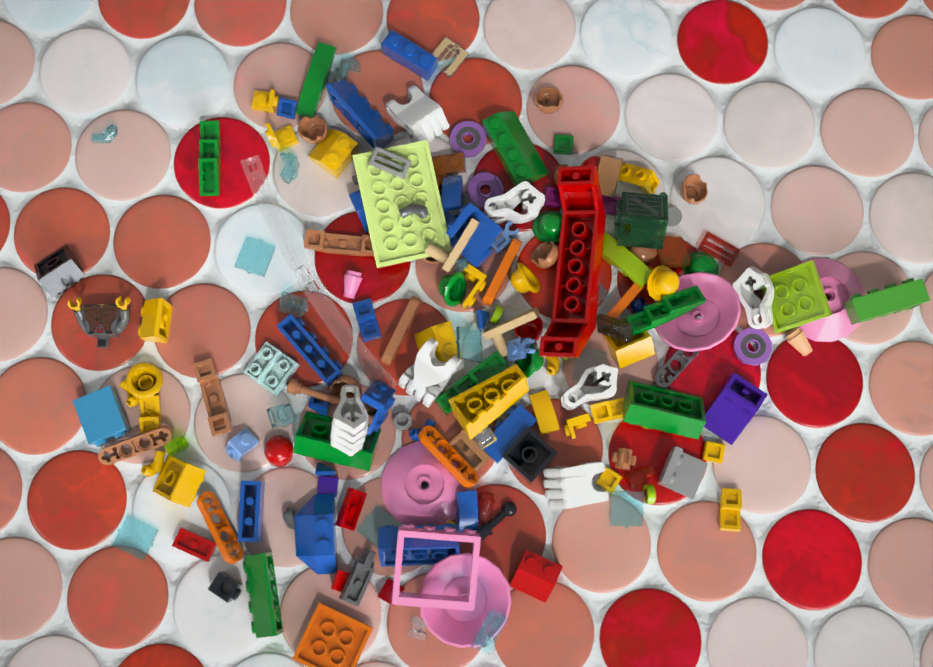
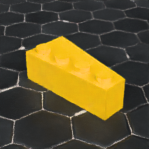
M515 364L448 401L453 415L471 440L525 395L529 388L526 376L518 365Z

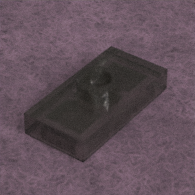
M601 313L597 315L598 333L627 343L632 340L631 323Z

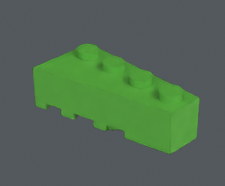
M909 278L902 281V284L898 286L896 283L885 286V289L879 291V288L867 291V295L864 296L861 293L850 296V300L843 304L851 325L875 319L877 316L880 318L906 309L910 310L930 301L923 279L914 281V278Z

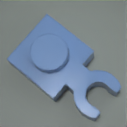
M512 221L506 224L505 230L502 231L503 236L491 244V248L497 255L512 242L509 237H515L519 233L518 228L513 232L509 230V227L513 224Z
M518 338L508 341V361L527 358L526 353H535L536 349H530V345L532 342H535V339Z

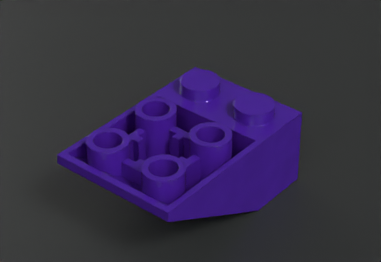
M736 373L731 374L705 412L706 424L704 427L732 445L756 414L768 394Z

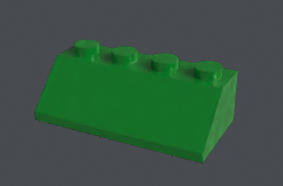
M515 111L498 112L482 120V127L486 137L514 187L524 181L531 184L549 175L547 168Z
M628 381L622 409L623 422L674 433L687 438L699 439L706 424L703 397L636 381Z
M306 411L295 435L293 453L370 471L381 429H378L377 432L373 431L371 435L367 434L362 450H359L353 456H348L330 445L333 418Z
M272 552L245 556L243 569L248 575L246 591L250 593L251 597L248 606L249 612L253 613L254 619L251 622L252 633H256V638L277 636L283 633L273 554Z

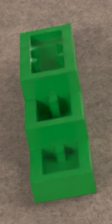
M318 42L303 85L296 114L309 118L316 115L319 101L322 100L325 84L329 80L337 47Z
M200 121L201 140H199L200 158H198L200 196H220V121Z
M693 286L662 296L660 302L644 306L643 311L626 316L625 323L632 336L665 324L705 303L706 299L699 287Z
M498 351L494 352L453 384L451 388L437 397L435 402L447 416L452 412L449 399L502 372L509 366Z

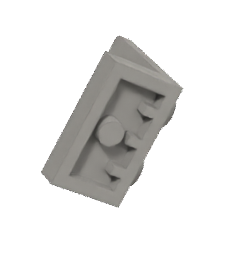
M672 447L657 484L690 499H694L708 464L683 453L682 448Z

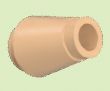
M799 327L792 329L785 335L787 342L803 356L812 352L813 349L804 331L800 330Z

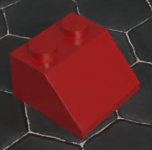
M524 549L509 586L546 603L563 566Z

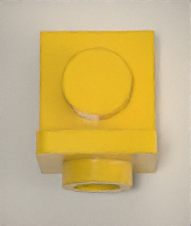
M271 89L270 92L254 90L252 110L275 113V107H278L279 96H277L275 89Z
M589 413L565 421L563 430L566 437L569 436L570 440L576 438L573 427H576V430L586 427L587 422L591 421Z

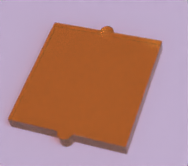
M657 237L656 250L661 265L666 267L675 266V268L690 266L691 260L682 237Z

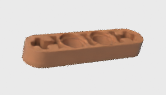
M415 296L411 297L382 356V363L388 366L392 364L420 307L421 299Z
M164 425L108 445L99 452V461L104 465H111L166 445L173 438V430L169 426ZM161 431H163V433H168L166 440L164 439V437L158 438L156 440L157 443H155L154 437L159 436L161 434ZM142 437L149 438L150 446H142L140 439ZM129 444L132 447V452L124 453L122 445ZM117 450V454H114L110 459L109 457H104L106 451L110 454Z

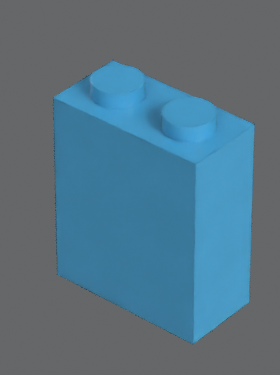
M109 385L73 400L88 444L96 445V447L103 446L108 443L107 440L122 438L127 435L126 432L131 431L115 387Z

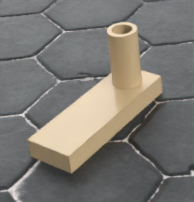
M473 218L471 219L451 254H448L432 243L428 245L425 253L444 264L442 269L450 272L480 222Z
M535 307L487 328L482 333L485 341L491 338L499 354L502 357L507 356V343L502 333L538 318L540 312Z

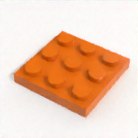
M319 602L292 659L307 667H356L373 627Z

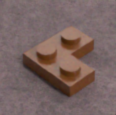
M464 152L431 157L439 194H442L443 178L448 177L449 174L466 172Z

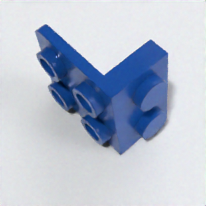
M469 203L461 208L459 211L460 216L456 221L452 220L449 223L446 234L458 242L472 218L480 222L465 246L475 257L480 258L501 233L502 228L472 203Z
M377 379L361 397V401L377 409L367 431L368 435H371L373 431H378L388 416L389 408L392 407L396 400L393 397L396 390L389 387L384 381Z

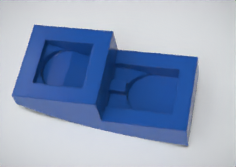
M462 175L443 178V210L461 209L463 194Z
M371 298L352 303L363 343L382 338Z
M477 491L456 492L458 513L455 514L456 522L459 524V531L464 532V529L477 530Z

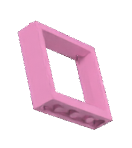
M413 524L399 527L392 605L474 611L481 542L480 533L470 529H464V532L456 531V528L444 527V530H436L435 526L415 528ZM404 537L473 542L469 597L399 592Z

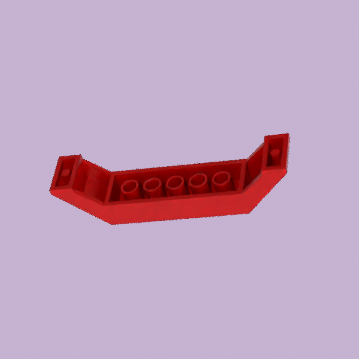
M595 165L558 167L557 186L559 188L563 213L552 320L544 336H541L540 357L578 358L596 328L606 214L597 167Z

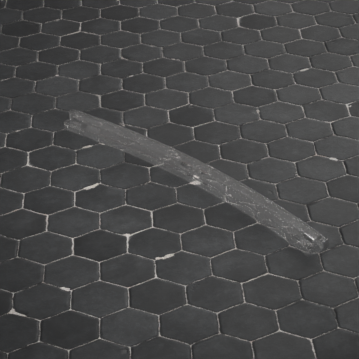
M259 155L242 160V167L262 216L291 272L324 324L371 383L375 379L384 381V377L391 384L389 387L395 388L398 383L354 332L312 270L279 207ZM302 266H304V268L306 269L308 275L305 273V271H304V269L302 268ZM297 269L300 270V272H301L302 275H303V278L300 276V274H299V272L297 271ZM311 282H313V283L315 284V286L317 287L318 291H316V289L314 288V286H313V284H312ZM306 285H309V287L311 288L313 294H311V292L309 291V289H308V287H307Z

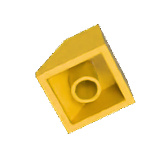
M330 128L325 140L316 145L308 155V158L338 179L353 160L352 155L358 154L360 149L358 143L348 135Z
M165 299L145 300V304L141 308L142 324L138 327L140 339L147 342L168 343L173 306Z
M451 321L432 326L414 335L418 351L429 339L433 338L438 342L435 356L439 361L443 363L448 362L455 355L462 360Z
M625 321L601 331L612 359L619 368L629 366L655 355L650 334L645 331L632 336Z
M168 455L152 491L169 501L190 508L196 498V492L204 480L206 470Z

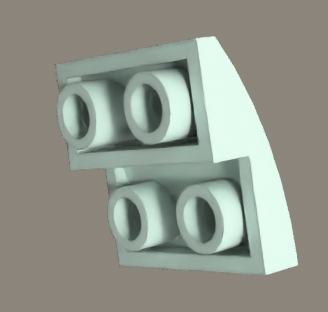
M266 341L243 373L278 396L300 365Z

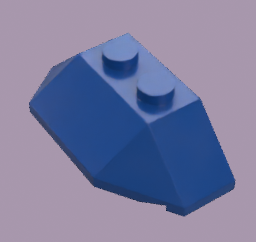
M335 493L315 494L295 515L296 557L317 575L336 574L338 570Z

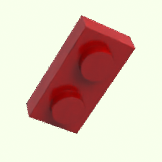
M348 487L335 525L354 531L367 493Z
M180 527L172 546L206 562H210L217 544Z

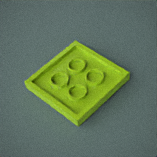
M814 260L770 275L775 290L771 306L773 313L772 325L775 334L832 316ZM766 287L761 290L763 298L767 292Z

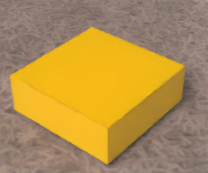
M706 440L702 460L722 464L726 444Z
M605 466V471L601 472L595 483L612 494L622 476Z

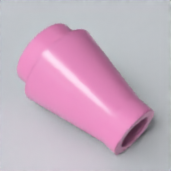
M347 270L346 274H344L343 297L355 298L363 279L361 278L362 273Z

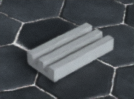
M377 146L369 161L370 166L403 180L412 161ZM377 153L388 156L406 165L404 167L399 164H396L385 158L377 156ZM374 160H378V161H380V162H382V163H385V164H387V165H389V166H392V167H394V168H397V169L403 171V173H400V172L395 171V170H393V169H391V168H388V167L383 166V165H381V164H379V163H376V162H374Z

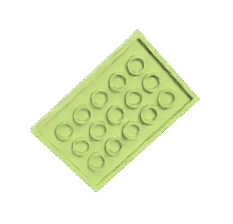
M428 140L384 149L412 161L404 180L370 166L369 161L374 151L352 155L377 268L431 257L425 253L430 243L447 253L452 252L450 238L446 234L448 229ZM377 153V156L385 158L396 164H399L404 167L406 165L388 156ZM374 160V162H376V163H379V164H381V165H383V166H386V167L391 168V169H393V170H395V171H398V172H400V173H403V171H401V170H399V169H397V168H394V167H392V166H389V165H387V164H385V163H382V162H380V161H378V160ZM411 203L425 205L429 214L423 219L417 214H411L403 219L399 210Z

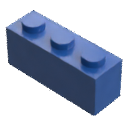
M390 30L381 43L384 55L426 81H429L438 68L437 57L393 30Z
M521 404L518 407L513 406L506 413L508 415L507 419L504 422L500 420L493 427L496 431L491 436L487 434L480 441L482 444L481 448L496 464L502 460V455L527 427L531 428L537 421Z
M241 481L237 542H262L265 482Z

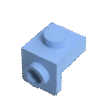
M245 428L228 441L225 450L230 458L239 462L246 453L258 445L259 441Z

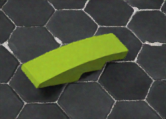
M604 233L602 258L611 266L614 265L625 277L628 276L641 289L647 283L652 270L608 233Z

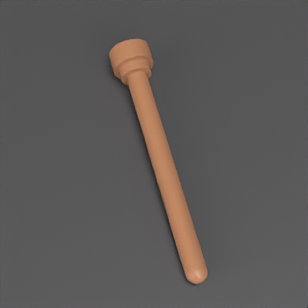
M292 378L287 387V393L296 395L302 393L337 405L341 401L340 397L303 386V383H300V380ZM364 405L367 414L375 416L377 410Z

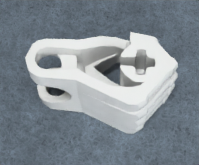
M413 85L408 88L410 103L402 105L395 100H390L385 104L386 112L391 119L408 131L407 134L411 143L423 140L430 142L435 138L434 136L441 135L443 133L442 130L444 131L450 127L441 106L427 97L417 86Z
M524 181L503 195L489 198L485 202L484 213L487 216L496 217L491 219L496 224L508 223L510 221L513 224H522L537 218L539 211L545 203V196L529 182ZM518 204H520L521 214L513 211Z
M750 266L732 286L739 295L740 302L746 310L749 325L755 329L767 328L773 323L771 306L774 299V286L767 273L760 271L754 266ZM766 287L767 292L763 300H761L753 291L763 290Z
M433 338L423 345L416 356L413 366H410L402 374L398 382L401 388L405 389L406 387L407 394L410 396L414 394L413 398L418 402L423 400L422 403L428 408L443 391L461 363V360L456 355L448 362L443 363L439 361L435 356L438 342Z
M601 364L586 369L577 384L567 390L561 397L562 407L566 410H573L586 402L605 400L614 396L617 391L618 368ZM589 374H591V376L593 377V384L596 383L600 378H606V380L600 382L596 387L584 386L585 380ZM573 396L575 403L570 402L568 397Z
M349 384L341 388V401L333 414L330 445L348 456H353L363 448L368 429V414L360 399L359 388L356 385ZM352 392L355 397L347 398L346 393Z
M597 461L582 463L572 467L555 466L544 469V477H548V479L544 480V487L549 488L545 490L546 499H551L547 501L548 508L569 509L609 500V493L607 491L595 490L591 484L595 474L605 471V463Z

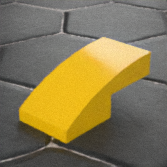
M545 390L529 395L541 435L560 430L548 391Z
M155 394L148 398H139L141 415L139 417L141 434L161 426L160 394Z
M625 397L590 405L594 423L599 424L623 418L622 409Z
M721 488L719 530L737 532L741 530V489Z

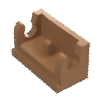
M601 155L597 172L602 195L615 196L624 158Z
M464 430L449 443L476 472L490 460L486 452L473 439L470 440Z

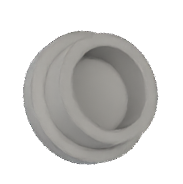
M399 411L393 417V424L398 430H407L412 425V417L406 411Z

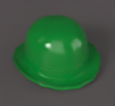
M546 211L538 215L532 226L534 236L546 243L551 241L553 243L560 242L562 214L557 211Z
M705 252L690 253L681 263L684 275L696 272L719 274L716 260Z
M462 272L445 275L439 281L438 291L444 298L445 303L450 307H456L465 297L466 279Z
M532 343L530 349H536V352L533 354L526 353L527 358L515 361V364L518 365L526 378L540 370L544 362V358L539 356V349L534 347Z

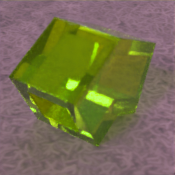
M183 435L164 445V448L170 457L186 450L189 444Z

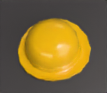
M518 262V268L511 274L510 278L513 288L519 293L539 292L540 283L536 275L523 263Z
M664 265L654 268L647 280L649 295L657 301H661L662 296L676 292L679 287L678 275Z
M142 362L135 364L129 370L126 376V384L134 396L148 398L160 391L163 385V376L156 366Z

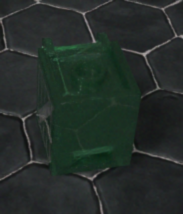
M622 192L621 199H617V214L614 216V225L617 226H614L613 237L617 238V245L663 250L669 221L667 194L665 192H661L659 195Z

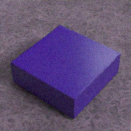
M319 476L317 494L335 493V498H337L339 478Z

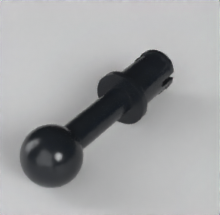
M511 501L503 503L501 511L487 524L481 523V526L476 530V533H480L481 542L488 535L491 536L493 534L491 530L505 517H512L516 514L517 507L515 503Z

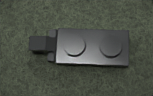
M365 548L361 557L358 556L339 599L359 606L375 570L373 568L375 564L373 559L376 555L374 551Z

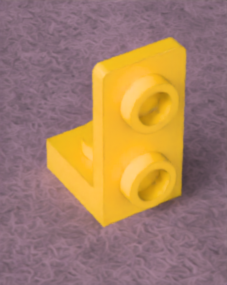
M269 122L265 124L268 129L265 131L272 148L277 147L279 152L299 143L291 125L273 132Z
M622 163L619 181L640 186L645 196L652 197L660 183L655 172L647 168Z
M469 263L464 268L463 274H465L467 280L472 283L477 282V284L462 304L464 310L468 306L471 308L477 300L476 294L478 291L482 292L488 284L486 282L487 275Z

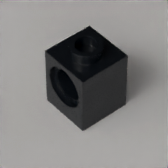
M221 571L217 574L208 590L228 603L232 600L235 601L242 592L240 588L243 584L224 571ZM225 582L231 585V591L228 594L223 591V584Z

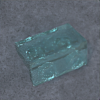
M490 607L471 646L478 651L482 650L490 654L508 617Z

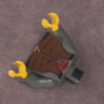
M119 296L116 299V304L83 305V308L80 307L82 303L80 297L76 298L78 304H74L70 298L68 306L74 309L73 312L83 332L92 338H97V348L106 349L109 348V338L120 337V334L130 322V312L127 306L131 302L129 297L125 298V303L122 302V297Z

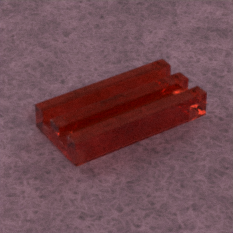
M708 231L697 248L729 267L733 265L740 252V249ZM707 239H710L715 243L723 246L724 248L734 252V254L732 255L731 253L723 250L719 246L712 244L711 242L707 241Z

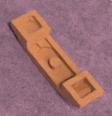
M306 229L305 249L340 255L374 256L370 235L332 234Z
M210 358L194 363L193 367L209 417L207 419L212 437L231 432L232 426L229 411L213 359Z

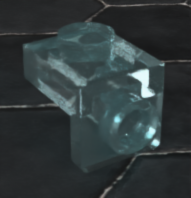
M341 58L339 68L336 67L334 78L337 81L344 79L347 81L349 71L360 73V63L353 58Z
M281 152V159L287 164L280 177L283 182L290 184L292 180L296 179L300 164L294 154Z
M282 292L277 311L301 317L308 311V298Z
M289 403L267 409L272 428L287 427L295 422L294 413Z

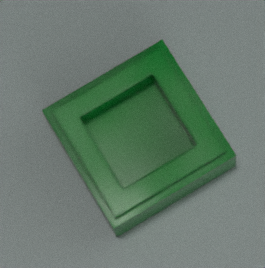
M555 134L553 154L572 155L573 135Z

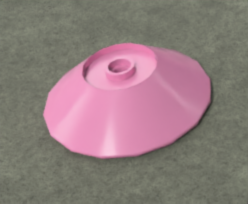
M812 258L797 264L800 265L814 260L824 292L830 297L827 301L832 316L799 326V329L803 330L806 337L813 341L833 342L847 337L860 323L851 325L843 303L849 301V297L858 293H861L862 296L865 295L859 278L846 265L832 259Z
M696 272L679 277V287L676 292L698 286L706 302L665 324L655 327L661 340L675 349L694 352L710 349L725 341L737 326L741 314L739 295L730 282L716 274Z
M420 441L401 447L388 460L381 475V495L386 509L403 525H443L446 521L453 520L456 517L455 513H458L455 493L469 491V488L462 486ZM438 446L439 451L445 453L444 448ZM452 460L453 466L459 468L458 463ZM423 481L428 482L427 488L421 487Z
M472 553L449 555L434 564L423 579L420 593L460 597L467 595L469 597ZM479 556L474 611L420 607L421 616L429 631L442 642L461 648L479 646L495 637L507 621L511 607L509 584L499 567L486 557Z

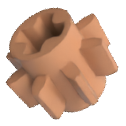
M618 448V452L612 454L611 462H616L615 468L630 470V466H635L637 456H632L633 450Z

